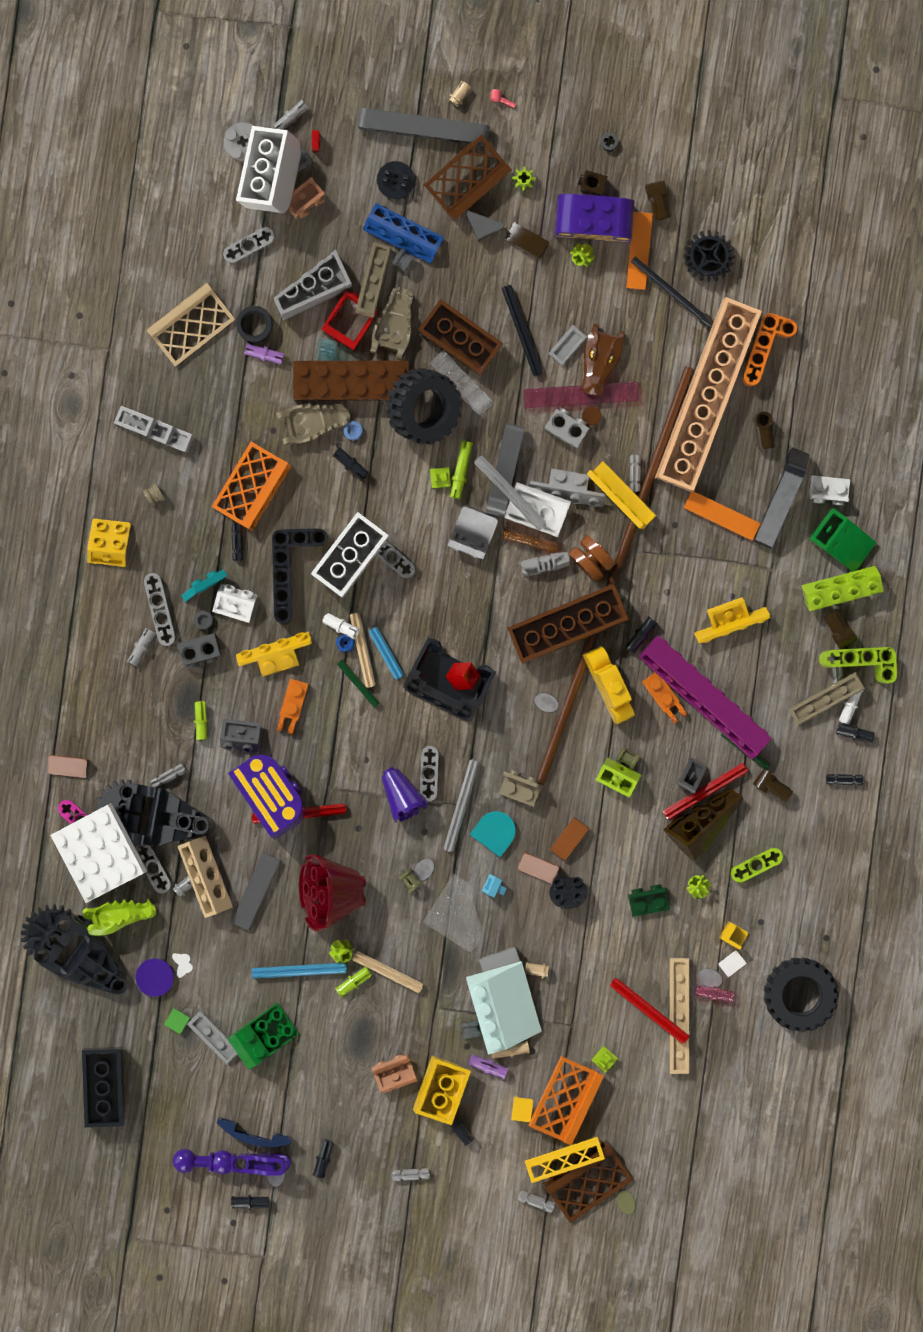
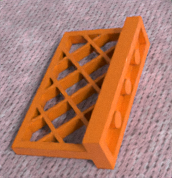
M251 441L213 503L212 508L253 531L290 470L291 465ZM254 447L259 450L261 458L251 461L249 454ZM274 459L277 461L274 469L267 470L264 460ZM262 461L264 471L254 474L252 464ZM249 465L251 475L241 477L239 470L242 466ZM265 474V484L257 487L255 477ZM252 478L254 488L244 490L242 480ZM239 481L241 491L231 494L230 485ZM255 491L256 499L254 502L247 503L245 493ZM242 494L244 504L234 507L232 497ZM229 498L231 508L223 510L218 507L222 499ZM245 507L246 515L243 520H240L236 517L235 510Z
M561 1056L528 1126L572 1145L604 1075ZM564 1062L570 1064L572 1071L563 1075L561 1068ZM581 1071L588 1072L586 1080L579 1082L576 1073ZM574 1075L576 1084L567 1087L564 1078ZM561 1080L564 1089L554 1092V1083ZM578 1087V1097L571 1099L568 1091ZM565 1092L568 1101L558 1104L556 1096ZM553 1097L556 1106L546 1110V1100ZM570 1105V1114L563 1117L560 1108ZM557 1110L560 1118L550 1122L548 1113ZM545 1115L547 1124L542 1126L536 1125L538 1117ZM561 1122L563 1129L559 1135L554 1133L552 1125Z

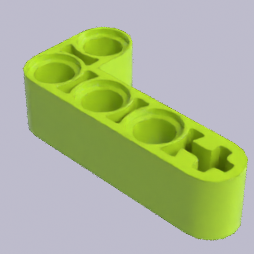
M891 647L823 651L819 656V663L826 668L874 665L875 678L881 684L893 683L897 678L896 652ZM884 651H886L888 654V658L886 661L882 658V653ZM865 652H867L870 656L868 662L864 660ZM847 653L851 655V661L849 663L845 660V656ZM827 657H837V660L828 661ZM885 670H887L889 673V678L887 680H885L883 677V673Z

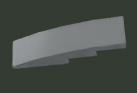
M120 406L114 421L116 425L185 453H188L195 437L193 434L123 406Z

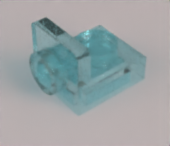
M318 338L315 358L324 361H334L338 342Z

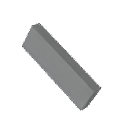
M202 1010L187 1023L227 1065L238 1055L227 1040L228 1037Z

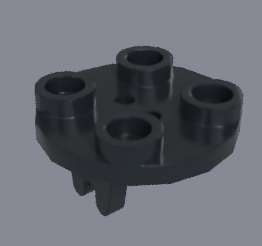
M392 161L386 163L377 174L379 191L390 199L405 198L414 187L415 177L413 171L403 162Z
M580 877L556 878L553 880L549 891L551 901L557 907L563 909L579 907L585 902L588 894L586 885Z

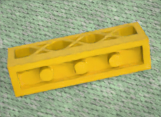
M604 461L594 470H590L587 473L639 529H644L657 516Z
M595 1137L526 1160L525 1164L531 1183H535L604 1160L605 1157L600 1139ZM597 1147L600 1157L594 1159L585 1156L588 1149ZM577 1153L582 1156L578 1164L573 1165L567 1162L570 1155ZM584 1157L588 1159V1161L582 1162ZM560 1160L564 1163L560 1170L554 1171L549 1168L551 1162ZM537 1166L544 1167L545 1170L542 1176L534 1178L531 1168Z

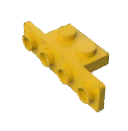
M741 597L708 609L707 613L711 627L697 631L694 635L699 644L708 643L714 638L727 636L733 631L744 630L750 625L763 623L771 617L766 607L748 613L745 601Z
M301 632L293 637L281 638L274 643L262 644L258 648L243 650L236 654L238 666L257 661L262 677L299 666L294 649L312 644L309 632Z

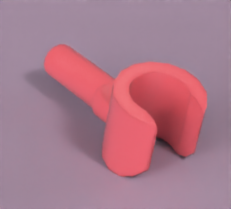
M496 89L491 91L490 98L493 102H501L512 108L515 107V103L501 97L502 91Z

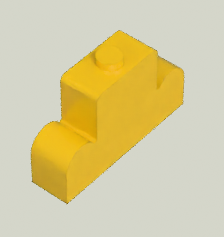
M599 646L582 654L614 724H620L634 717L633 708L629 703L632 700L617 666L611 664L605 649Z

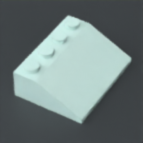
M522 961L466 977L488 1054L506 1050L542 1032Z

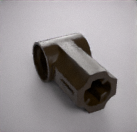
M665 181L645 184L654 220L670 218L671 214L667 201L668 194Z
M766 411L758 412L753 418L758 450L775 448L772 415ZM760 415H765L768 419L767 424L764 426L760 425L758 421Z
M838 608L823 616L840 650L857 640L854 632L849 625L847 626Z
M763 769L753 782V785L764 793L770 794L782 804H785L793 791L778 781V778L772 773Z

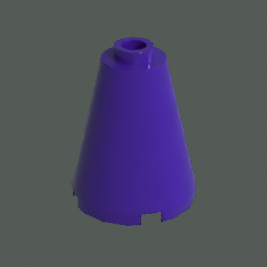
M391 767L383 772L382 781L395 823H397L398 819L402 822L419 813L418 809L420 807L425 809L428 806L427 800L398 768L394 769Z

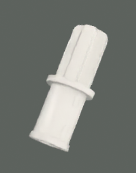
M329 613L323 618L324 624L335 629L337 633H343L352 639H356L355 635L358 636L360 632L359 628L347 623L345 619L341 620Z
M863 690L849 697L846 702L844 701L845 705L839 718L840 722L850 724L855 709H858L857 704Z

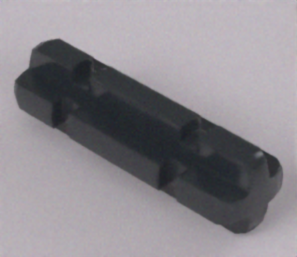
M232 524V550H234L232 559L233 561H242V525Z
M826 775V784L834 785V783L837 785H863L864 782L863 775Z

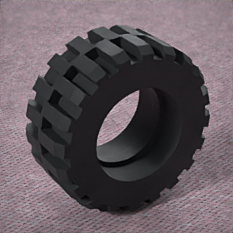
M425 368L409 370L408 374H402L399 377L400 380L393 383V390H389V401L386 400V407L389 409L386 411L387 418L391 419L389 424L398 435L418 444L424 445L426 443L431 445L435 441L440 442L445 439V435L449 436L452 433L451 429L453 427L456 428L458 425V417L461 418L462 412L460 407H462V401L459 400V397H461L460 391L456 389L457 385L454 381H451L446 375ZM431 389L435 398L434 410L428 419L417 423L413 415L414 403L420 394Z
M795 957L781 962L779 966H775L772 969L773 972L768 975L766 985H764V1002L768 1012L778 1024L791 1031L805 1032L816 1030L819 1026L822 1027L828 1019L832 1018V1013L838 1005L837 998H839V992H837L838 986L833 975L826 967L809 958ZM795 977H807L813 980L818 987V1001L807 1012H794L784 1002V988Z

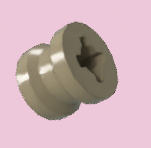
M156 483L152 484L151 488L142 490L152 507L156 505V502L165 500Z

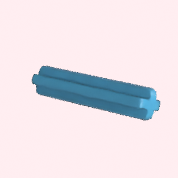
M377 627L369 631L371 638L393 677L398 680L404 676V673Z

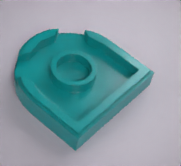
M493 811L485 814L480 819L470 835L501 857L514 839L515 825L507 814Z

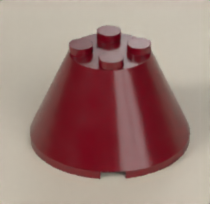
M310 854L305 857L307 861L301 865L299 872V900L301 909L305 908L307 917L304 919L313 931H323L361 906H365V876H361L357 870L316 854Z

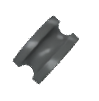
M606 133L600 139V146L605 151H612L618 144V139L613 133ZM609 137H611L612 141H614V145L611 144L609 147H607L605 145L606 142L604 143V139L607 140Z

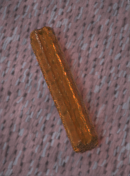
M505 529L502 538L552 553L557 552L558 543Z

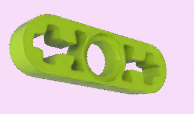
M770 848L734 866L731 869V877L736 882H744L780 864L783 854L777 848ZM772 851L778 853L777 861H767L769 866L766 867V863L761 856L765 855V858L771 856ZM756 859L762 862V868L758 871L753 870L751 867V863ZM748 864V869L752 872V874L749 875L747 871L742 874V879H740L739 877H735L734 874L737 873L736 869L739 868L742 871L746 869L744 865Z

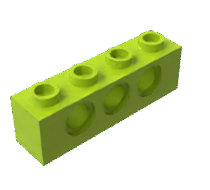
M876 566L801 585L804 601L809 611L884 592L881 575Z

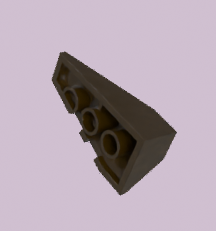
M729 788L711 798L709 803L699 807L698 805L693 808L694 811L676 817L663 830L683 853L695 861L710 847L744 798Z

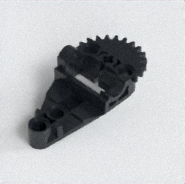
M120 780L119 785L116 781H113V788L110 785H106L108 792L101 790L103 798L97 797L96 799L100 804H94V807L100 809L112 803L134 844L157 846L209 835L216 828L212 818L166 789L134 784L131 780H127L126 784L124 780ZM130 788L132 789L131 797L128 796V790ZM146 796L154 797L147 834L139 833L142 816L127 814L125 810L143 812ZM186 818H188L189 824L187 827L184 825V820ZM204 821L207 824L205 830L202 829V823Z
M48 904L45 905V911L38 907V914L32 911L31 915L33 918H25L29 924H22V928L26 930L20 931V934L25 936L21 938V942L26 943L23 945V948L29 949L27 954H33V959L39 965L71 982L113 994H122L126 991L127 982L124 973L119 970L118 964L114 962L99 936L88 933L87 927L92 924L88 919L81 915L73 914L70 908L65 911L64 905L57 910L56 904L53 905L52 909L49 908ZM62 920L68 921L66 924H60ZM75 933L83 937L65 963L57 961V957L64 949L63 945L66 946ZM40 950L46 951L44 954L38 953ZM101 971L106 972L104 975H98ZM115 981H122L118 985L114 984Z

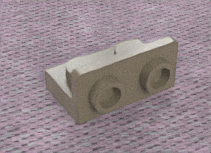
M511 770L510 773L504 771L503 775H505L499 794L536 807L543 788L542 785L538 784L539 780L529 776L527 779L521 778L522 773Z

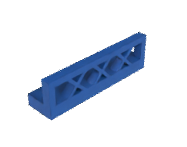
M377 203L368 215L363 227L364 231L400 249L403 248L406 252L430 264L434 260L437 250L444 239L443 236ZM378 211L384 214L385 217L381 218L375 215V212ZM393 221L400 222L402 226L395 225ZM410 230L417 231L419 235L412 234ZM431 238L437 241L436 245L428 242L427 239Z

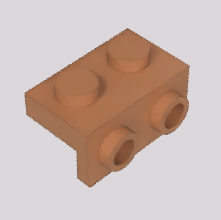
M311 177L293 191L288 210L295 219L299 217L303 219L310 213L309 209L314 205L318 207L325 201L326 193L322 191Z
M408 1055L395 1056L393 1060L379 1062L375 1067L371 1068L381 1094L417 1081Z

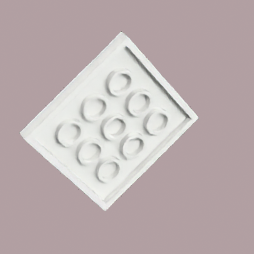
M112 803L51 835L85 903L147 872Z

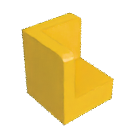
M728 921L719 938L741 950V945L746 939L748 932Z
M514 1095L511 1120L530 1122L533 1099Z

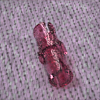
M696 984L694 996L708 998L714 1002L718 1000L733 1003L734 991L718 989L717 986L707 987Z

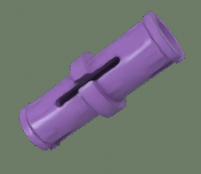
M249 343L246 345V348L253 351L245 350L244 355L261 359L260 361L267 360L279 365L283 362V360L275 357L284 358V353L270 350L266 346L262 348Z
M475 1054L471 1055L468 1063L469 1066L480 1069L485 1074L490 1073L503 1080L508 1071L507 1067L493 1063L491 1059H483Z

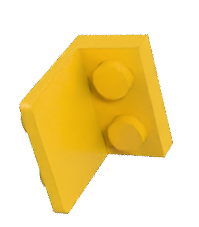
M93 519L87 547V563L126 567V550L131 524L129 522Z

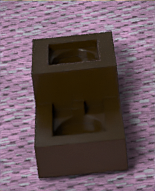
M515 222L505 237L506 241L541 259L550 243Z

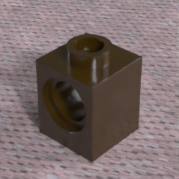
M586 170L584 175L580 174L578 185L581 186L580 191L595 196H602L608 176ZM588 179H595L597 186L594 188L587 185Z

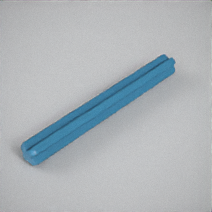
M346 963L262 967L253 968L251 973L253 979L341 974L347 972Z

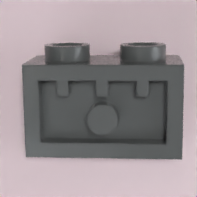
M223 719L220 747L226 750H243L246 753L258 752L261 723Z

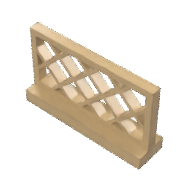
M205 283L150 326L147 332L173 365L177 366L233 322L235 318L208 283ZM210 295L216 300L215 309L204 308V300ZM202 302L201 307H196L199 303ZM218 304L223 310L217 309ZM193 308L201 309L200 321L189 319V312ZM203 310L215 311L213 322L202 321ZM217 311L225 312L230 319L225 323H216ZM185 314H187L186 319H182V317ZM178 320L186 321L185 332L174 331V323ZM188 321L199 323L198 334L187 333ZM202 323L213 324L211 334L201 335ZM215 325H221L215 330ZM163 332L171 333L170 344L161 343L157 336ZM173 333L184 335L183 346L172 345ZM187 335L198 336L197 345L194 347L185 346ZM164 346H169V352ZM171 348H183L182 356L175 361L171 356Z

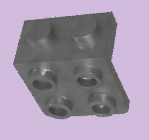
M464 505L447 546L455 551L465 552L473 558L484 559L498 523V518Z

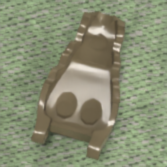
M401 287L392 289L389 301L375 323L370 353L376 354L378 348L398 352L396 360L402 361L411 336L410 321L413 293L410 290Z
M343 403L329 406L301 404L276 413L277 419H286L290 436L282 439L283 445L309 442L334 428L348 424L350 421L349 410Z

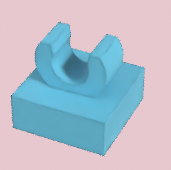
M489 874L482 892L495 897L496 893L504 895L507 888L500 885L501 879Z

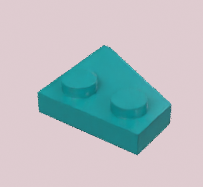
M224 569L219 572L214 570L206 575L207 579L202 581L199 578L191 583L192 587L181 595L184 602L227 577Z

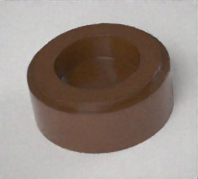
M594 406L585 408L582 413V420L589 426L598 424L601 419L600 410Z

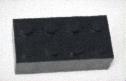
M122 1047L84 1048L82 1050L84 1128L124 1126Z

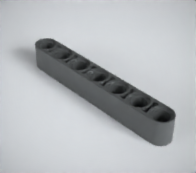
M368 108L359 109L357 128L361 130L470 144L480 134L488 141L490 126L485 124ZM479 141L476 144L479 146H485L482 141Z

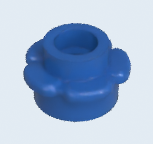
M341 634V637H338L336 640L338 649L341 652L353 650L355 639Z

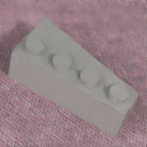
M335 249L327 258L317 263L313 269L303 274L300 279L289 285L273 299L282 319L285 320L343 294L345 291L353 289Z

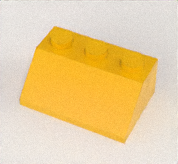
M432 1055L413 1111L416 1114L452 1125L471 1070Z

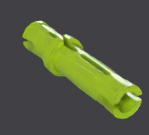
M461 441L455 475L452 476L453 484L450 498L462 499L464 483L467 482L466 473L473 445L471 442Z

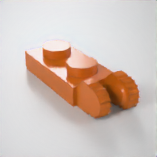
M654 672L642 681V684L662 711L666 712L674 724L678 720L669 710L674 705L678 708L681 715L684 717L688 715L679 703V699L658 674Z
M294 679L289 680L277 731L281 732L285 717L292 719L288 734L293 735L296 721L299 720L308 683Z

